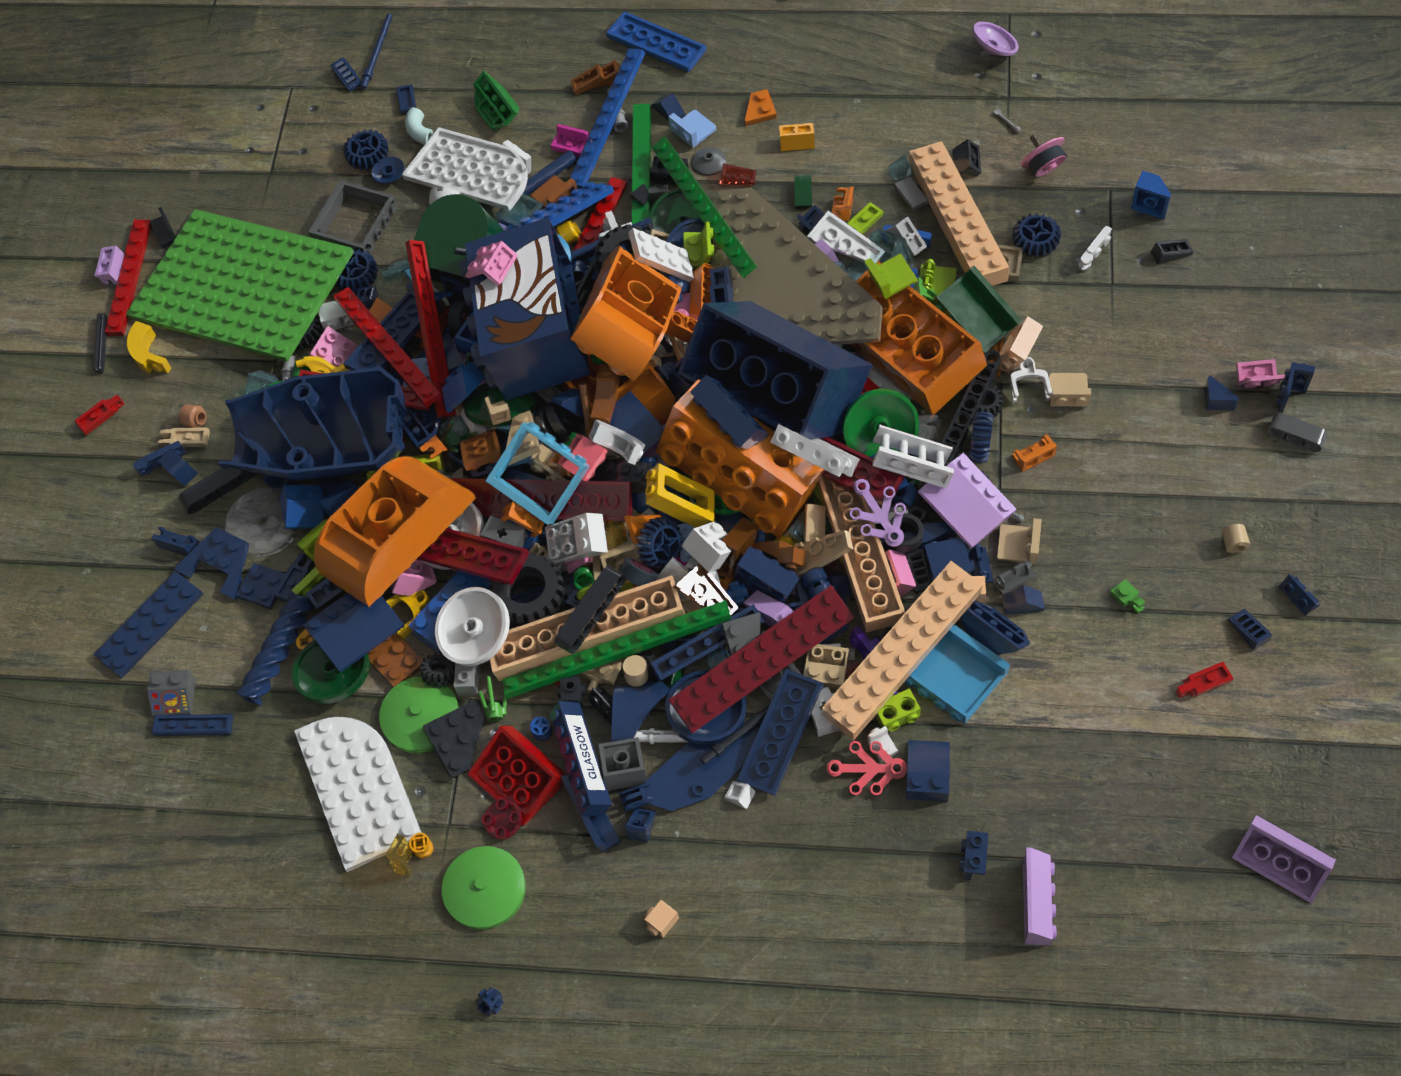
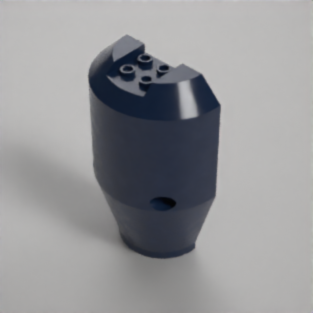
M382 367L293 377L238 398L225 400L233 421L235 450L231 462L219 461L218 465L223 469H238L296 481L376 473L384 464L397 458L405 447L402 441L403 418L407 414V409L400 383Z

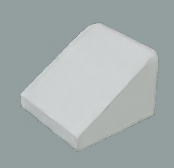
M733 781L724 799L747 809L755 791L748 784Z

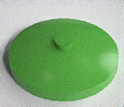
M422 676L409 678L397 684L384 698L379 713L380 726L385 737L396 748L409 753L428 752L433 750V747L425 735L422 726L459 708L453 691L448 686L444 687V685H441V688H438L435 685V688H432L431 684L427 686L423 682Z
M491 846L472 848L459 855L448 867L442 882V898L450 915L461 925L476 930L492 929L510 920L519 910L526 892L525 876L517 860L505 850Z

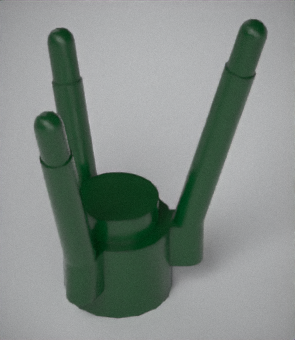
M450 421L446 431L443 432V444L448 452L458 453L455 447L460 444V441L479 433L475 431L463 436H459L454 432L449 433L453 425V421Z

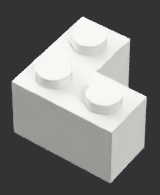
M715 522L694 528L682 545L708 572L719 569L731 552L726 547V544L721 541L727 533L721 525Z

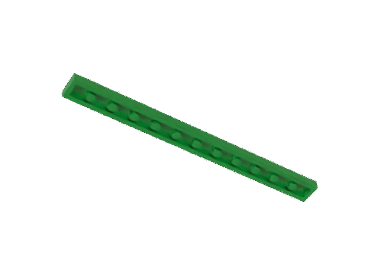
M663 136L651 148L703 223L710 222V228H713V237L740 276L745 278L758 266L671 143Z
M724 600L502 680L504 694L509 699L560 681L561 678L577 675L731 620L732 617L728 604Z

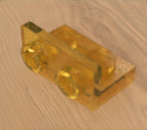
M397 834L385 856L390 862L389 865L394 868L393 871L402 876L405 874L411 876L413 871L408 862L412 856V850L406 838Z

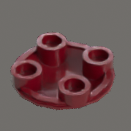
M499 798L488 807L481 820L490 836L495 839L504 840L517 833L521 826L522 813L515 802Z

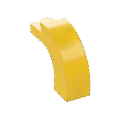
M135 321L127 337V348L135 363L148 374L151 373L152 369L157 372L169 373L171 366L166 358L149 353V347L156 337L153 329L149 325Z

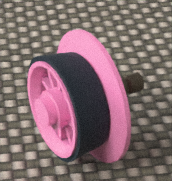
M1033 134L1030 136V139L1036 149L1022 160L1021 166L1023 168L1030 167L1034 177L1052 172L1068 157L1061 148L1065 142L1064 138H1055L1041 144L1037 135Z

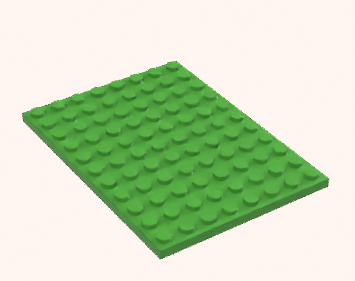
M195 209L126 315L133 320L288 362L354 251L351 247Z

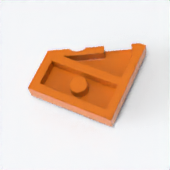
M767 89L751 93L745 117L746 126L777 118L776 110Z

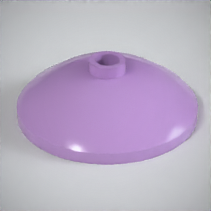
M977 22L972 29L973 36L985 52L996 56H1011L1018 51L1019 46L1016 39L1000 26L989 22Z

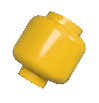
M566 221L556 227V233L567 242L568 246L580 239L581 231L575 222Z

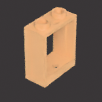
M1027 316L1014 327L999 352L1001 357L999 369L1010 373L1024 362L1043 326Z

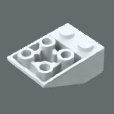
M584 513L545 527L549 560L554 564L595 557L608 552L602 514Z

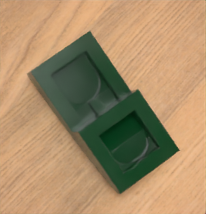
M794 175L795 208L812 207V175Z

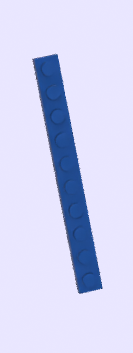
M628 49L570 177L576 181L577 189L584 187V184L588 182L644 58L645 52L643 49Z

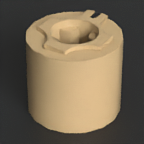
M1243 524L1230 525L1222 530L1221 533L1227 552L1238 554L1250 547L1247 531Z
M638 655L625 659L623 662V672L626 682L634 687L646 683L648 669L645 659Z

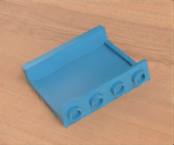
M953 625L905 680L904 684L917 689V692L922 697H928L940 710L944 709L950 713V716L955 721H961L963 724H966L1007 675L1010 664Z

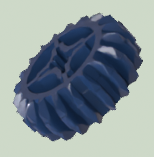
M364 129L363 132L358 131L357 134H352V138H347V142L344 143L343 152L350 166H353L355 169L359 168L361 171L366 168L368 171L377 162L379 163L381 159L388 157L389 147L382 133L379 134L377 130L373 132L372 129L369 131Z
M1029 213L1028 217L1023 215L1022 219H1018L1013 228V243L1017 245L1016 247H1022V254L1027 252L1029 257L1032 254L1036 258L1040 254L1044 257L1046 253L1051 254L1052 250L1055 251L1059 245L1061 238L1060 225H1057L1056 220H1052L1051 216L1045 217V214L1040 216L1036 213L1033 216Z
M360 249L357 252L354 251L335 285L341 290L347 287L356 290V288L369 287V284H374V279L377 278L378 273L376 260L366 251L362 252Z
M982 411L976 412L974 415L969 454L971 461L977 463H986L988 461L994 418L991 413Z
M655 517L654 519H649L648 523L643 524L644 529L639 530L641 534L637 537L639 543L636 546L639 549L636 553L640 555L639 559L643 561L644 565L652 569H664L672 558L680 557L678 552L682 550L680 544L683 542L680 539L682 533L679 532L680 527L676 525V522L665 517Z

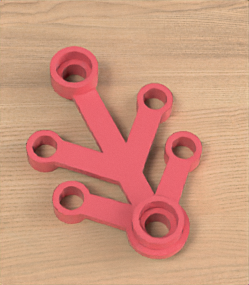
M858 741L851 742L849 750L851 753L856 754L865 764H842L838 760H832L827 764V772L832 777H838L842 773H865L857 782L850 785L849 790L853 795H859L862 788L877 773L886 774L878 783L871 785L870 791L873 795H880L883 788L893 778L900 779L907 773L905 761L900 758L893 759L878 741L870 744V751L878 754L886 764H877L862 749ZM853 744L859 745L858 751L852 750ZM874 744H878L880 746V750L874 751L872 749V746ZM833 764L839 766V770L837 772H833L831 770V766ZM900 765L901 770L895 772L893 766ZM858 785L860 788L859 792L854 793L852 787ZM878 785L880 792H873V786Z

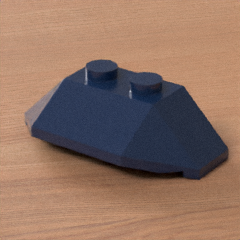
M431 405L429 411L406 407L407 414L403 418V432L415 448H419L436 435L443 422L440 417H437V413Z
M975 600L961 616L965 633L997 655L1017 652L1030 645V640H1028L1024 630L996 609L984 603L976 602Z

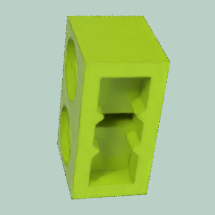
M909 688L892 696L875 715V718L881 728L886 726L888 731L893 732L899 729L902 724L907 722L913 723L918 720L921 708ZM909 706L912 709L909 711H905L902 709V707ZM891 714L893 718L886 719L884 715Z

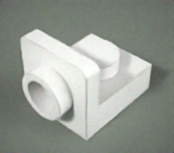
M886 726L881 729L880 727L875 728L869 733V746L872 742L878 741L891 757L898 754L897 748L888 735ZM874 744L872 746V749L874 751H879L880 746L878 744ZM875 754L879 762H882L881 757Z

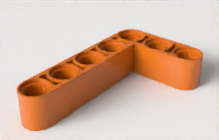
M705 263L693 271L694 279L690 281V317L674 311L665 332L666 334L689 344L703 303H711L709 288L711 286L710 270L713 269L711 265Z

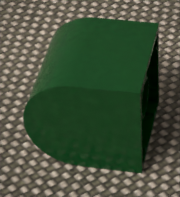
M451 194L437 199L426 209L420 220L414 240L424 241L432 281L442 283L440 276L443 274L470 285V282L465 281L460 269V261L467 259V256L454 254V247L465 248V243L505 230L474 199L461 194Z

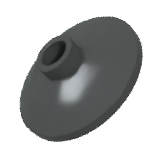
M704 148L694 155L692 160L693 167L702 175H715L725 168L726 156L717 148Z

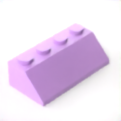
M1257 815L1232 857L1310 903L1313 902L1336 861Z
M1027 847L1023 858L1024 944L1051 945L1057 935L1056 925H1052V917H1056V905L1052 904V896H1055V883H1051V875L1055 873V864L1051 862L1049 854Z

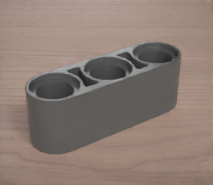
M1283 413L1274 414L1267 430L1268 434L1274 438L1312 452H1320L1328 436V432L1325 429Z

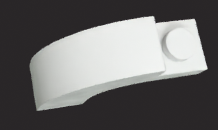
M595 420L588 436L592 442L614 450L622 455L628 463L634 465L640 460L645 447L644 443L632 435L599 420Z

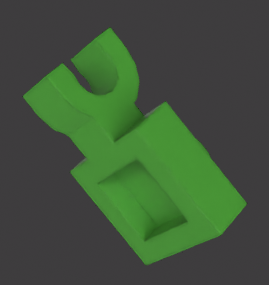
M1126 579L1110 591V595L1123 607L1129 604L1137 614L1144 610L1143 605L1145 601L1138 597L1139 591Z

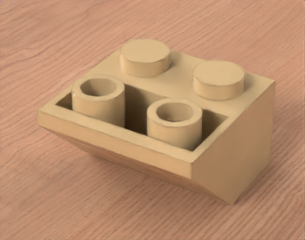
M817 644L807 653L804 676L822 682L824 684L823 688L829 687L830 692L835 693L846 680L849 648Z

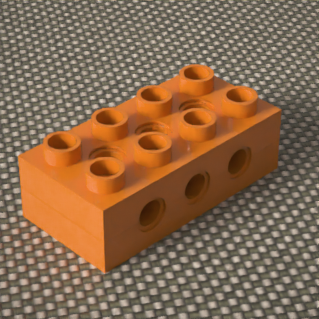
M868 270L855 281L879 302L883 308L880 342L853 343L848 345L873 364V366L930 414L934 415L987 366L981 342L912 287L908 286L885 299L869 275Z
M698 379L674 404L656 453L660 455L662 461L668 466L679 468L689 475L692 480L714 490L715 494L723 499L728 508L734 511L740 510V512L752 519L755 524L759 525L761 531L772 533L780 539L804 510L824 469L771 443L775 432L757 419L755 420L765 429L769 436L749 449L736 447L732 443V437L729 433H723L718 427L720 424L716 420H711L705 412L707 410L703 406L699 407L693 401L694 396L690 391L700 382Z

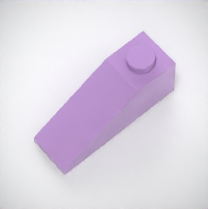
M758 590L744 602L746 607L754 604L758 612H760L763 621L770 628L794 612L787 605Z

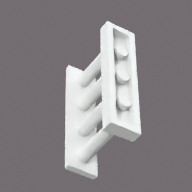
M778 424L771 439V443L838 477L841 476V473L852 477L860 460L819 438L810 440Z
M879 425L873 442L881 444L882 447L879 446L873 460V466L947 488L954 474V469L946 467L944 464H946L953 450L952 447ZM889 447L900 450V452L891 450ZM908 453L918 456V458L908 455ZM926 459L935 461L936 463L926 461Z

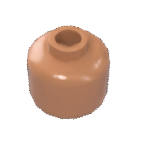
M186 404L179 411V421L184 427L200 428L206 422L207 416L201 406Z

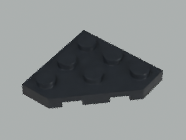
M476 699L422 726L425 735L451 780L469 771L485 719V715Z

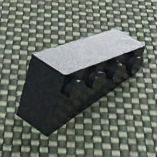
M605 458L603 463L595 469L592 479L588 481L631 482L632 492L636 494L643 493L647 485L646 474L654 467L646 462H636L634 465L626 460Z

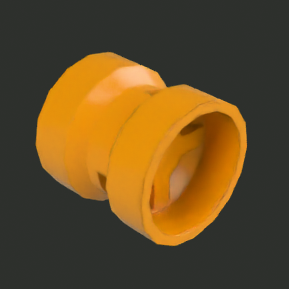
M416 833L410 838L409 846L416 857L425 859L432 854L433 844L426 834Z

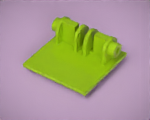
M928 259L924 265L921 264L919 278L923 280L922 285L927 290L932 288L939 296L955 282L957 268L935 266L934 260Z

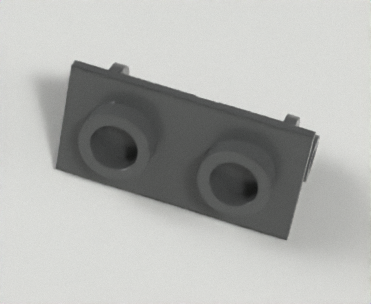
M1023 560L1013 570L997 575V578L992 583L1004 595L1032 579L1036 574L1030 569L1032 567L1031 562Z

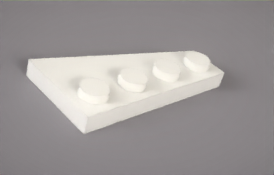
M830 211L826 212L807 236L814 243L822 238L834 251L863 263L869 258L876 263L885 254V250Z

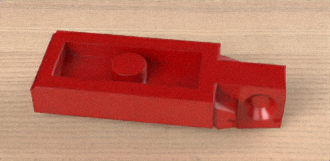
M117 394L110 400L104 401L102 399L74 420V422L87 435L113 416L125 403Z
M1223 661L1189 675L1187 679L1182 681L1183 685L1178 686L1175 692L1179 698L1189 694L1191 697L1199 696L1232 682L1234 678Z

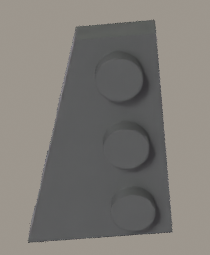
M760 612L721 623L730 656L760 636Z

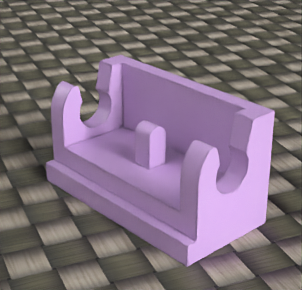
M117 246L102 248L94 276L106 285H109L108 280L117 285L125 254Z

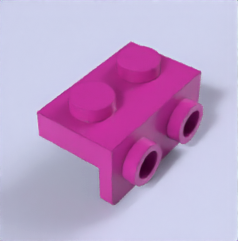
M557 124V134L551 143V150L562 153L570 150L575 156L580 157L589 137L588 132L567 125Z

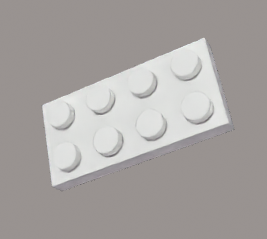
M635 228L628 232L636 261L688 282L694 279L688 253L685 249Z

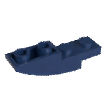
M945 521L922 523L924 528L923 540L921 545L915 550L924 549V545L932 541H945L956 532ZM913 531L904 532L903 541L914 539L917 533ZM880 538L884 551L895 550L885 542L884 538Z

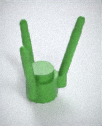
M487 676L490 702L488 707L482 691H479L478 694L484 709L485 718L489 722H498L503 720L504 715H507L506 706L508 699L504 694L502 706H500V703L494 702L491 678Z

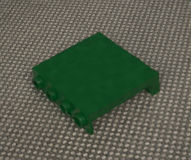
M975 266L970 268L963 276L931 301L934 306L981 342L984 354L1022 321Z

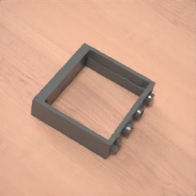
M339 180L308 231L309 235L314 239L351 247L355 252L360 249L362 252L366 251L370 254L374 250L377 240L381 238L384 228L388 226L391 216L397 210L395 198L393 195ZM347 196L383 207L362 244L325 234Z

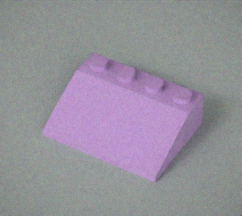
M963 453L946 466L954 469V474L947 488L927 483L918 493L972 549L1003 524L1015 512L1016 508Z

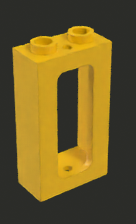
M660 463L647 472L645 490L647 505L695 528L714 522V490ZM664 484L697 500L696 505L666 491Z

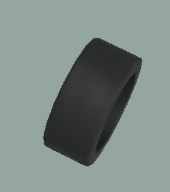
M904 513L901 525H910L915 528L916 537L910 541H903L899 546L891 547L898 552L906 553L914 551L921 545L924 528L919 518L912 514ZM895 516L889 521L891 525H893ZM893 533L890 535L892 540L897 539L894 537Z

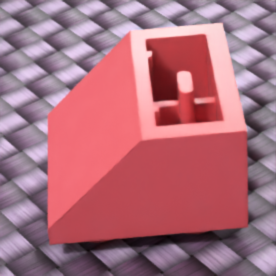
M579 434L576 435L569 445L570 452L575 456L578 454L587 460L586 463L590 466L581 481L592 479L595 469L603 463L608 450ZM564 456L557 463L574 476L579 470L577 465Z

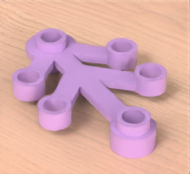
M865 479L857 480L854 484V491L857 495L864 497L874 514L863 512L859 508H853L850 511V517L853 520L862 519L880 523L884 530L873 529L871 525L864 524L861 527V534L865 537L884 538L889 546H899L904 540V533L900 529L902 516L906 512V506L903 503L895 505V518L893 525H891L888 521V514L892 498L895 496V489L891 486L884 489V500L881 509L869 491L870 485ZM863 483L865 484L866 488L864 490H860L858 488V485ZM886 490H892L893 495L887 496L885 493ZM898 506L904 508L902 513L897 512L896 508ZM857 510L860 513V515L858 517H854L852 515V512ZM869 527L870 533L865 534L863 528ZM892 533L898 535L896 540L891 539L890 535Z

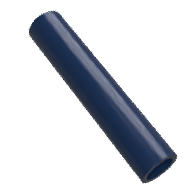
M568 150L528 178L520 198L524 199L551 177L557 176L577 161L575 155Z

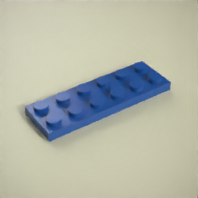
M625 11L607 31L608 38L633 49H643L645 54L687 72L692 70L707 51L706 45Z
M588 182L581 189H575L571 192L572 194L560 197L559 201L546 205V208L543 210L535 211L532 216L521 219L514 226H522L549 217L552 225L555 226L614 193L613 186L605 185L604 183L594 184V182Z

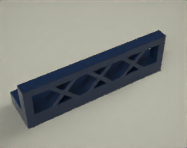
M564 775L561 779L581 816L574 791L571 787L570 778ZM606 812L603 816H581L596 847L602 852L621 842Z

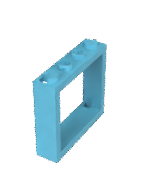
M533 422L522 423L486 479V482L547 525L553 524L590 466L586 463L587 460L584 457L572 454L568 446L556 443L555 437L549 433L544 434L539 431L540 427ZM528 433H531L579 467V470L551 513L501 478Z

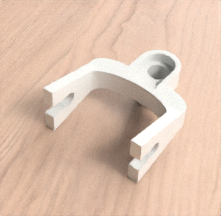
M1027 357L1019 365V370L1013 372L1010 376L1012 403H1016L1019 396L1016 381L1025 378L1042 380L1045 401H1049L1052 389L1048 373L1045 370L1036 369L1034 360Z

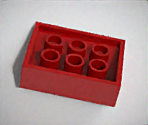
M500 726L468 772V775L496 801L499 798H504L515 802L521 809L522 825H526L558 792L563 785L561 777L567 775L513 726Z

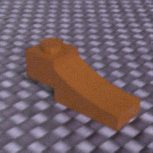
M616 60L603 67H600L599 64L571 79L573 92L579 95L596 87L612 86L621 65Z
M601 363L597 374L596 394L591 413L592 422L599 420L604 423H610L617 401V388L621 376L615 374L608 364Z
M780 540L754 543L751 547L759 549L764 555L776 557L779 564L784 565L785 569L797 570V567H805L807 551L792 547L791 544Z

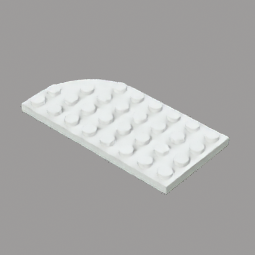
M438 128L406 168L402 177L404 180L431 188H438L441 191L443 188L453 189L475 201L510 211L526 187L528 173L522 158L510 147Z
M346 717L318 720L295 730L335 844L347 872L409 845V840L414 834L422 833L388 746L376 730L364 722Z

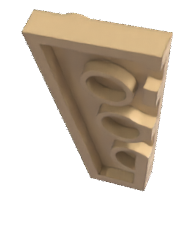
M843 530L825 535L820 539L814 538L810 539L809 542L796 543L792 547L807 551L805 567H797V570L792 571L801 580V577L806 572L814 568H821L853 550L850 532Z

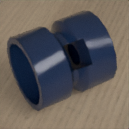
M814 568L801 577L805 589L809 590L808 596L810 600L832 585L830 582H827L828 576L824 568Z

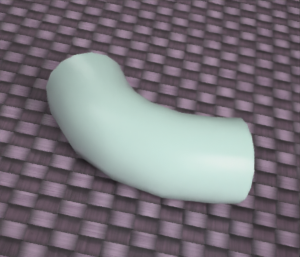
M412 107L406 115V131L413 140L425 145L433 135V131L423 127V112Z

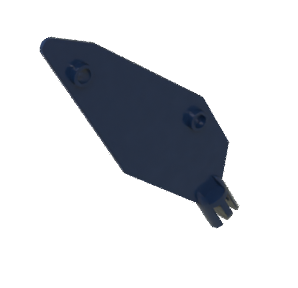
M763 720L727 747L721 756L713 758L706 765L701 763L700 758L708 753L715 744L698 745L688 742L643 784L618 793L620 798H623L621 800L622 805H626L624 807L625 812L647 804L672 812L710 798L743 767L759 731L757 726L761 725Z

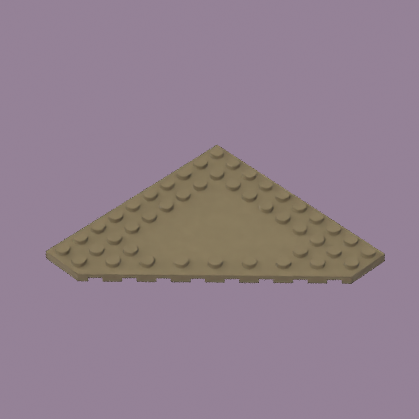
M753 188L718 191L717 210L758 266L745 278L741 277L713 237L714 255L711 256L710 265L713 269L722 267L731 269L733 302L752 301L834 345L880 342L883 308L879 302Z

